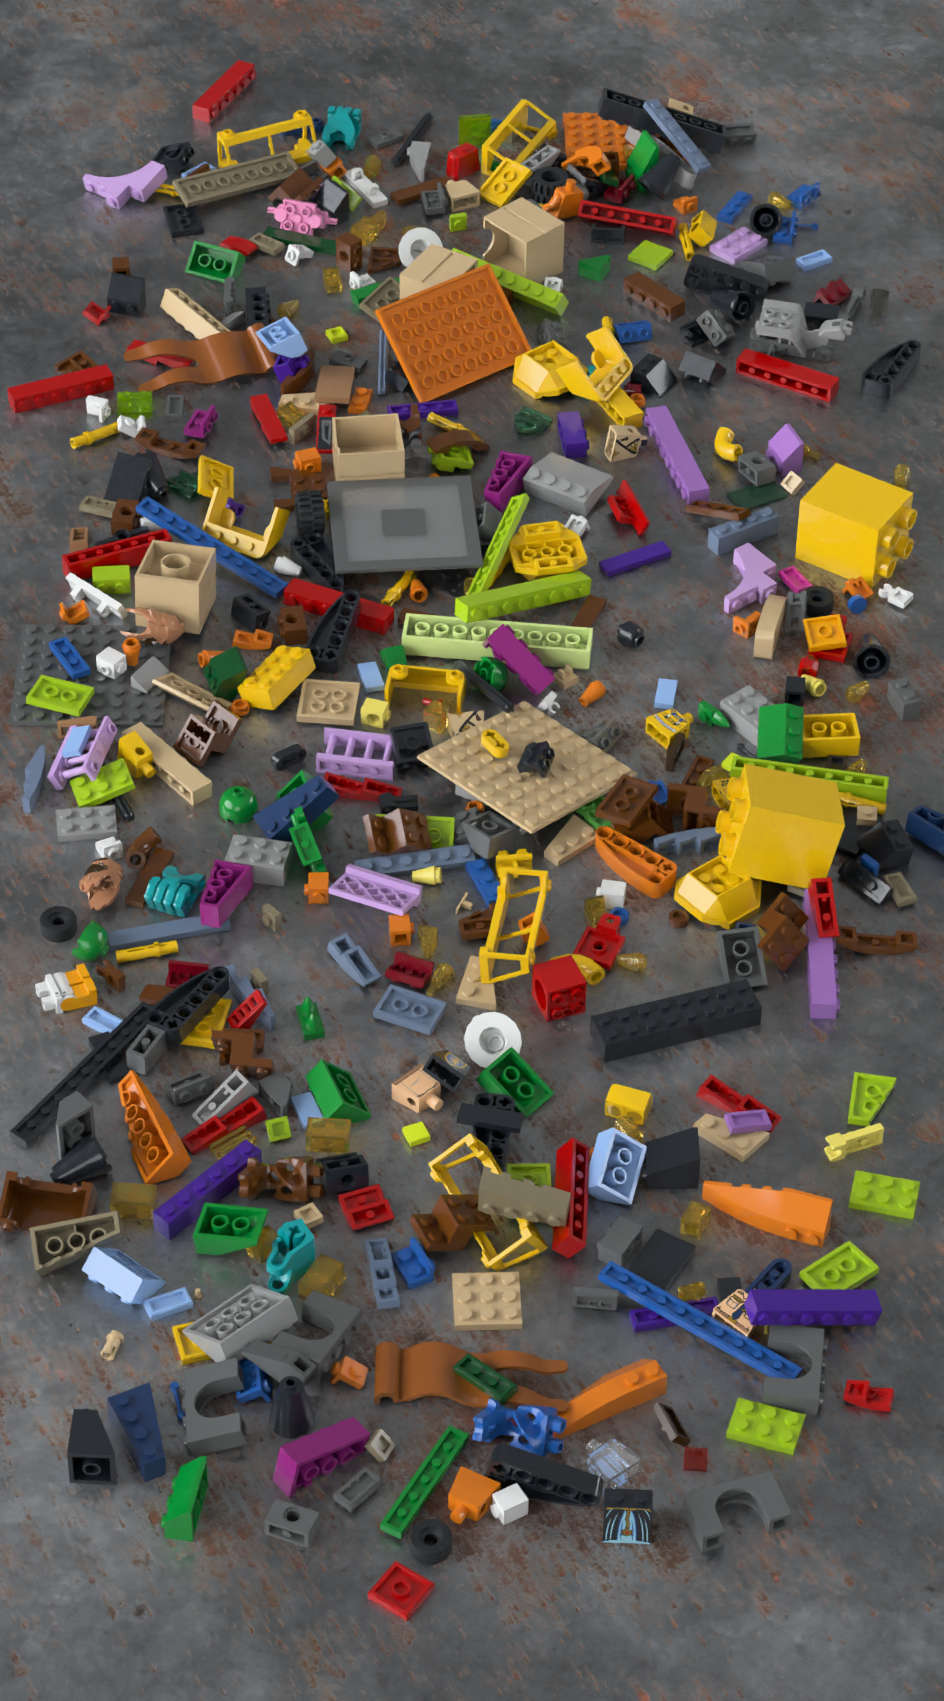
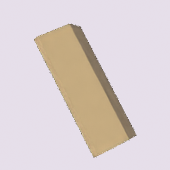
M172 672L157 677L152 681L158 688L208 712L213 700L220 702L229 710H231L233 704L223 698L214 697L210 691Z

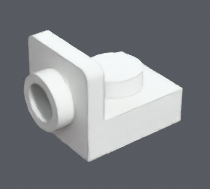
M289 244L285 260L293 266H298L300 259L312 258L314 252L304 245Z
M354 271L350 272L349 284L353 289L376 284V281L368 274L358 276Z
M546 277L544 286L560 292L563 289L562 279L557 277Z
M88 395L86 398L87 413L98 415L99 422L103 423L106 417H109L111 411L108 399Z
M122 415L117 419L118 430L134 438L142 428H146L145 418L140 415L136 422Z
M573 514L564 526L580 537L584 531L589 532L590 530L588 520L585 517Z
M114 836L95 842L96 849L101 858L106 857L115 860L123 857L122 842L120 840L116 841Z

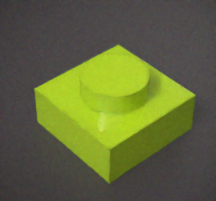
M466 212L450 214L449 229L451 232L467 230Z
M287 1116L265 1121L269 1142L292 1137Z

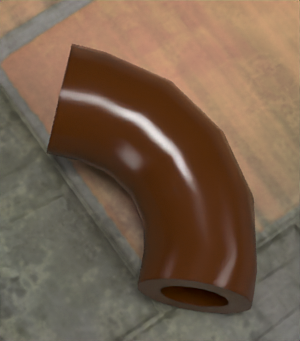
M151 826L141 833L127 850L126 864L131 869L142 868L149 853L163 841Z

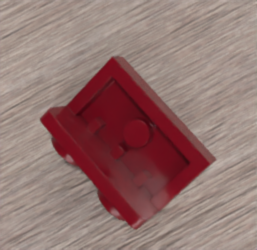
M631 174L627 180L618 178V187L610 185L605 191L603 199L622 204L629 197L631 191H634L636 188L634 174Z
M839 278L837 281H830L825 286V289L823 287L815 293L817 296L813 301L821 300L824 304L839 305L849 298L853 292Z
M398 951L395 953L394 963L386 969L385 977L391 978L393 982H404L410 984L412 988L421 989L431 982L435 963Z
M169 960L165 986L175 989L194 976L209 970L210 966L203 963Z

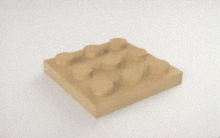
M304 679L296 716L297 722L354 726L360 694V683Z
M519 1272L452 1273L454 1331L522 1329Z

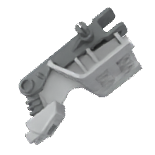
M764 299L760 320H756L755 328L751 329L750 338L754 340L750 341L749 349L760 353L767 352L772 357L776 356V354L830 361L833 358L839 341H844L846 335H851L853 322L844 319L826 320L820 329L808 331L803 308L800 304Z

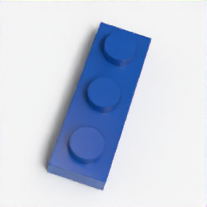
M738 191L717 214V220L732 224L752 202L753 195Z
M66 636L49 642L50 650L73 680L91 674L90 667Z
M485 858L467 862L466 870L487 906L489 907L491 903L496 905L497 887L500 884Z

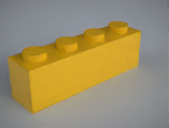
M620 386L607 401L598 403L617 425L634 426L635 428L642 427L644 417L642 409L635 404L634 400Z

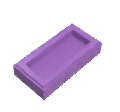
M765 1109L725 1113L724 1116L730 1134L768 1131L772 1127Z

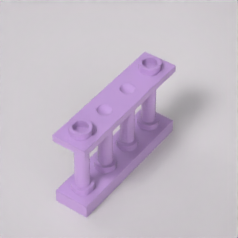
M108 716L104 717L100 728L92 730L89 739L94 737L95 739L86 743L83 752L89 750L87 754L64 758L61 752L72 728L78 727L77 725L70 726L47 775V778L57 791L63 790L68 778L86 773L91 781L96 780L118 730ZM83 763L82 766L77 767V768H73L74 765Z
M324 728V744H327V749L325 753H317L316 772H329L336 775L393 781L394 762L390 761L393 746L390 735ZM335 745L347 747L344 756L333 754ZM354 748L366 749L364 757H352ZM373 750L385 751L383 760L371 759Z

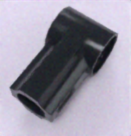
M386 792L378 797L381 814H388L398 808L414 812L418 811L417 795L394 796V794Z

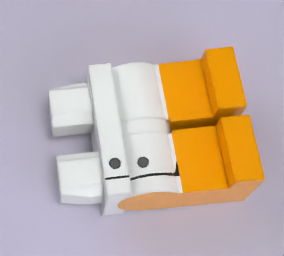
M84 963L76 965V970L65 973L58 972L53 975L47 974L45 975V982L35 984L37 996L42 997L41 1002L44 1011L55 1009L57 1014H61L63 1010L70 1011L97 1004V989Z

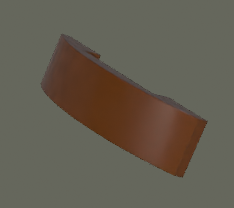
M311 347L305 354H308L310 362H307L308 366L301 368L295 376L288 375L280 384L281 396L283 394H296L310 382L315 372L314 348Z
M142 428L135 436V440L147 449L171 458H195L206 448V443L194 440L184 444L159 437V431Z
M451 430L433 436L426 441V444L435 454L449 453L451 447L472 446L475 451L490 449V446L479 434L470 430Z
M838 925L840 936L836 937L837 943L857 952L874 955H893L918 949L916 932L896 930L895 936L857 933L856 927Z

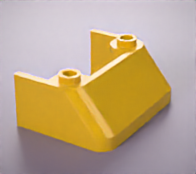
M604 326L586 335L595 349L591 360L596 369L589 377L577 360L556 369L572 394L598 403L607 401L633 370L632 362L608 326Z
M215 486L202 530L236 552L253 558H264L281 540L290 510L275 507L270 525L265 529L262 536L233 526L235 513L225 507L231 490Z
M396 664L389 668L385 685V701L389 702L390 708L394 687L457 693V712H462L467 690V679L464 673L459 670Z

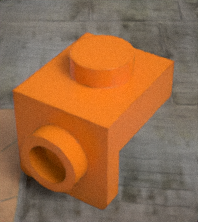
M84 600L69 608L63 602L59 603L61 610L59 615L63 621H67L70 625L83 621L90 616L88 605Z
M345 1356L339 1362L336 1361L330 1369L332 1374L330 1383L334 1385L340 1379L360 1390L364 1386L369 1368Z

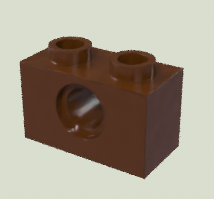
M348 231L336 238L337 267L348 273L355 272L362 267L361 238Z
M117 500L111 518L112 535L121 529L131 531L139 528V519L142 518V515L136 512V506L139 504L138 500Z
M302 605L281 607L280 615H277L280 638H284L285 646L307 644V626Z

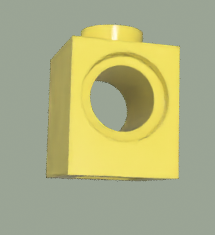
M366 698L361 708V724L383 728L386 721L389 722L391 717L389 702Z

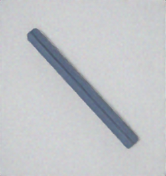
M383 329L380 330L379 395L387 394L388 383L385 379L388 376L386 372L388 370L389 340Z

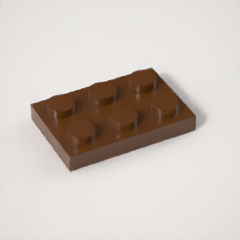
M622 774L595 810V816L631 828L657 794L658 785Z

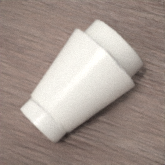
M279 556L274 565V570L277 573L296 577L301 575L303 567L285 556Z

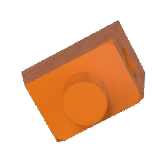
M461 1466L448 1496V1508L452 1511L450 1514L451 1520L457 1524H461L465 1517L473 1521H479L490 1510L492 1494L500 1491L501 1483Z

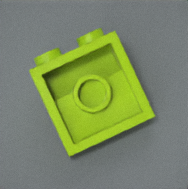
M428 446V453L432 454L431 463L435 464L437 469L453 472L456 466L460 469L472 470L474 462L468 446L451 447L449 453L435 454Z

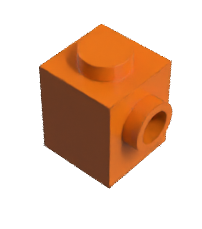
M338 156L326 168L318 164L325 173L329 174L331 179L334 175L340 179L347 173V170L342 165L343 161Z
M313 447L295 451V459H293L294 468L299 471L320 472L321 456L317 449Z
M308 872V883H304V896H308V904H329V872Z
M535 912L518 921L520 930L532 927ZM542 920L535 948L550 940L548 929ZM530 933L520 935L525 944L528 943Z
M404 914L403 916L389 915L391 947L410 946L411 934H414L415 930L414 922H410L409 914Z

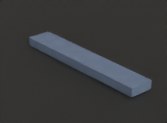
M195 916L107 932L110 951L154 944L157 941L159 943L231 930L228 918L220 928H212L202 925L201 917Z

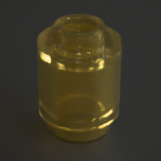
M374 155L366 158L363 173L368 179H373L378 175L381 166L380 158Z
M622 1116L614 1123L615 1129L640 1143L642 1142L644 1133L632 1118Z

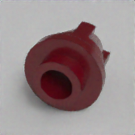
M627 382L623 390H625L629 397L635 393L641 394V385Z

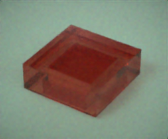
M684 1447L683 1470L707 1472L708 1448Z

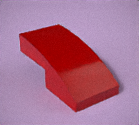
M229 236L220 243V247L240 252L244 256H248L258 248L253 242L235 236Z
M847 1380L843 1400L860 1407L891 1412L895 1393L893 1388L871 1387L870 1381Z

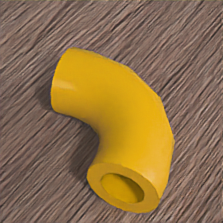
M720 427L714 440L716 453L724 460L738 462V456L743 455L742 446L740 444H732L735 436L732 430Z
M564 954L549 959L553 960L572 955L589 985L599 983L605 976V971L600 965L583 955Z

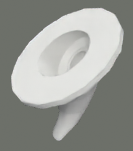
M427 228L409 230L399 243L398 254L402 264L407 268L431 244L443 247L437 234Z
M486 1012L474 1016L467 1026L464 1036L465 1048L470 1058L484 1068H487L511 1046L519 1054L522 1045L521 1033L516 1023L508 1016L498 1012Z

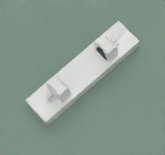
M360 167L347 170V173L343 175V178L374 209L388 204V198L379 190V186L376 183L373 184L364 175Z
M70 572L65 577L73 589L70 593L73 599L77 602H80L84 597L92 600L99 605L96 610L101 617L106 618L112 613L123 620L128 615L121 603Z

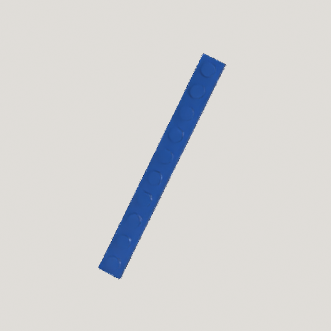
M148 496L136 506L137 513L161 528H166L169 533L185 543L216 548V562L275 599L288 586V583Z
M611 1260L598 1275V1280L615 1290H619L625 1296L769 1377L796 1379L802 1374L803 1368Z

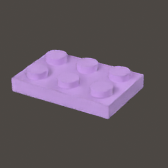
M741 227L712 244L710 252L735 265L740 260L767 246L768 240L748 228Z

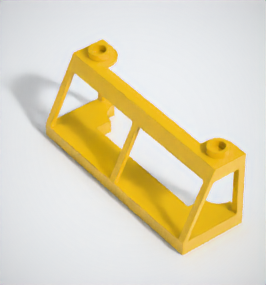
M522 99L482 145L481 173L491 176L493 173L491 165L494 161V155L502 161L505 159L496 150L513 131L529 142L514 160L521 164L534 154L535 149H538L547 137L549 140L556 138L558 133L556 121L528 100ZM528 105L548 120L541 129L527 125ZM527 129L538 133L531 140L520 131L524 132Z
M298 110L293 114L294 119L237 134L231 129L217 132L218 166L223 168L239 164L236 160H231L229 146L263 137L268 138L271 155H274L271 135L301 127L303 138L298 139V143L294 145L295 150L288 152L296 164L313 160L305 153L312 145L307 139V126L310 125L313 143L317 141L312 117L306 110ZM222 144L225 148L227 159H222Z
M500 867L498 873L500 885L497 887L498 896L486 946L480 947L479 951L481 983L491 984L530 972L531 964H535L536 954L534 950L547 892H551L552 880L548 877V871ZM508 874L540 876V886L510 894ZM540 891L532 927L501 936L509 900ZM530 933L525 955L497 953L500 941ZM495 959L520 961V971L491 978Z
M471 1133L428 1163L432 1170L430 1172L431 1177L436 1183L441 1182L449 1194H462L448 1172V1169L477 1157L484 1166L492 1168L491 1172L501 1175L502 1170L488 1147ZM464 1144H467L473 1151V1153L446 1165L440 1163ZM516 1218L520 1224V1233L523 1237L499 1255L484 1231H474L473 1235L483 1250V1257H481L483 1264L488 1269L491 1267L496 1272H500L546 1250L548 1246L535 1224L526 1219ZM526 1242L536 1248L507 1263L502 1262V1259Z

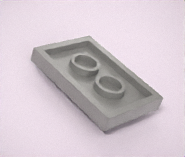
M115 805L55 810L58 842L118 837Z

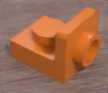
M683 196L673 200V206L683 215L695 212L698 207V197L693 196L689 198L688 196Z
M862 576L856 579H849L842 590L843 594L850 592L852 596L862 595L865 599L872 597L874 594Z
M755 611L745 619L736 615L733 618V631L748 639L756 633L761 613Z

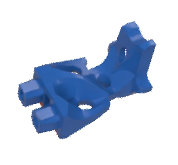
M489 1398L486 1409L473 1418L475 1429L472 1440L490 1443L499 1435L514 1436L513 1441L510 1443L511 1446L544 1457L548 1453L558 1454L563 1450V1440L554 1438L555 1432L560 1434L564 1432L567 1420L557 1416L558 1409L554 1407L520 1405L518 1409H510L500 1405L497 1400ZM528 1413L534 1414L535 1420H532ZM524 1436L529 1443H523L521 1437Z

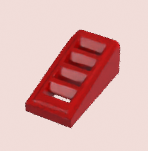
M256 989L227 1018L231 1028L251 1029L268 1004L260 990Z

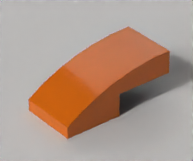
M236 629L232 647L236 646L247 650L269 649L274 634L255 629L254 634Z

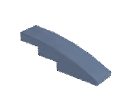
M44 745L38 748L25 767L22 803L23 812L31 814L38 802L44 786L46 775Z
M715 827L671 833L654 838L653 851L661 856L675 852L678 857L696 851L700 856L717 850L722 834H717Z
M233 964L227 965L225 967L229 971L230 989L236 999L242 1004L255 990L247 976L239 978ZM259 988L258 990H260L268 1004L257 1018V1021L270 1031H275V1015L262 988Z
M387 1237L365 1240L377 1309L400 1307L393 1260Z

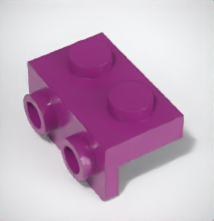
M211 405L208 411L196 409L184 428V435L204 439L206 434L211 431L213 423L217 421L218 413L216 412V406Z

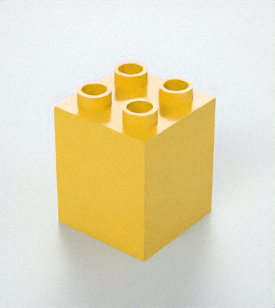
M835 463L800 500L795 558L846 579H856L862 576L872 589L882 577L887 579L891 577L899 558L907 559L911 554L914 540L909 538L908 535L917 518V510L912 509L913 492Z
M745 763L740 778H730L726 795L727 800L732 801L729 811L720 810L717 817L715 832L722 834L718 854L726 856L728 873L808 889L811 879L827 877L845 827L837 782Z

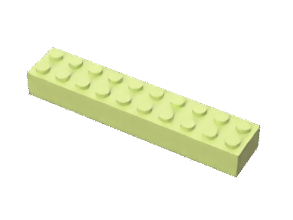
M406 613L402 632V645L405 655L481 661V657H494L492 649L490 647L486 649L482 644L498 627L504 624L513 629L515 632L514 636L518 640L522 639L527 644V649L531 654L535 653L541 659L540 663L543 666L565 668L568 664L576 669H589L593 628L486 619L467 624L458 617Z

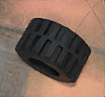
M552 166L542 167L534 171L531 175L532 199L540 202V204L548 203L553 197L555 189L566 186V180L572 179L569 172L563 168Z
M319 490L296 492L294 507L299 535L303 536L311 532L323 535L326 522L321 492Z

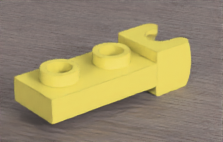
M881 1123L856 1131L847 1132L843 1135L840 1133L829 1135L825 1139L830 1146L825 1147L824 1151L832 1162L845 1159L847 1154L883 1143L884 1127Z

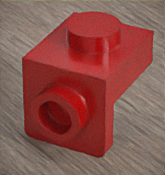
M91 301L84 309L82 315L99 326L102 321L106 322L111 315L109 311L112 307L108 305L104 310Z

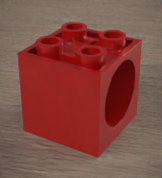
M572 955L533 965L532 996L547 1022L586 1011L587 982Z

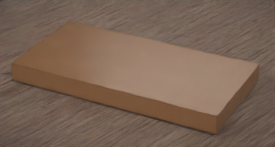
M321 365L315 392V402L349 404L355 367Z

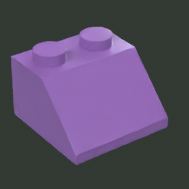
M787 423L768 442L766 456L776 466V470L782 476L788 475L791 470L794 473L801 472L804 442L791 425Z

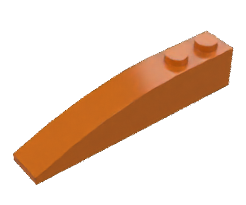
M131 1070L118 1084L122 1106L126 1109L124 1119L125 1123L129 1125L130 1131L127 1134L128 1139L132 1141L133 1145L131 1149L132 1157L147 1185L178 1177L192 1161L160 1104L136 1072Z
M704 1181L702 1199L732 1217L766 1232L823 1248L830 1229L833 1199L791 1188H783L780 1191L772 1190L771 1186H763L762 1189L752 1188L748 1184L734 1187L732 1183Z
M641 1359L602 1376L568 1401L569 1410L565 1414H557V1416L567 1421L564 1432L561 1434L555 1432L554 1438H563L666 1394V1373L656 1360Z

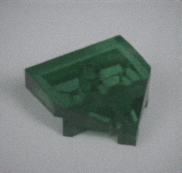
M523 406L517 414H514V420L519 433H543L553 423V417Z
M180 469L179 475L166 478L170 489L189 499L200 495L198 493V471L189 473L184 469Z

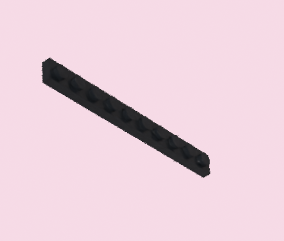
M142 1001L10 1131L9 1137L25 1147L30 1145L57 1118L59 1102L76 1091L81 1094L135 1041L146 1027V1015L153 1007Z

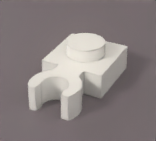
M886 583L884 588H880L878 592L880 597L888 598L887 602L903 609L913 600V593L900 587L893 589L891 585Z

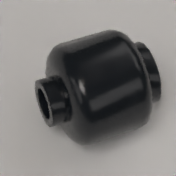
M627 621L618 627L617 640L629 649L638 648L645 640L644 630L634 622Z

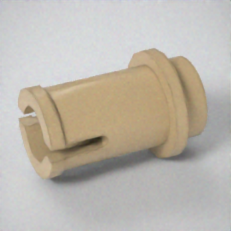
M116 1330L107 1334L106 1344L100 1352V1355L104 1356L106 1360H113L119 1346L124 1343L123 1334Z

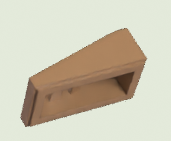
M89 527L71 528L69 540L70 553L89 548Z
M97 716L57 721L58 738H65L68 731H64V727H67L69 730L70 726L73 725L78 727L90 725L92 730L98 729Z

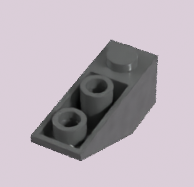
M253 1340L241 1353L279 1383L287 1376H295L305 1386L317 1367L316 1364L298 1351Z

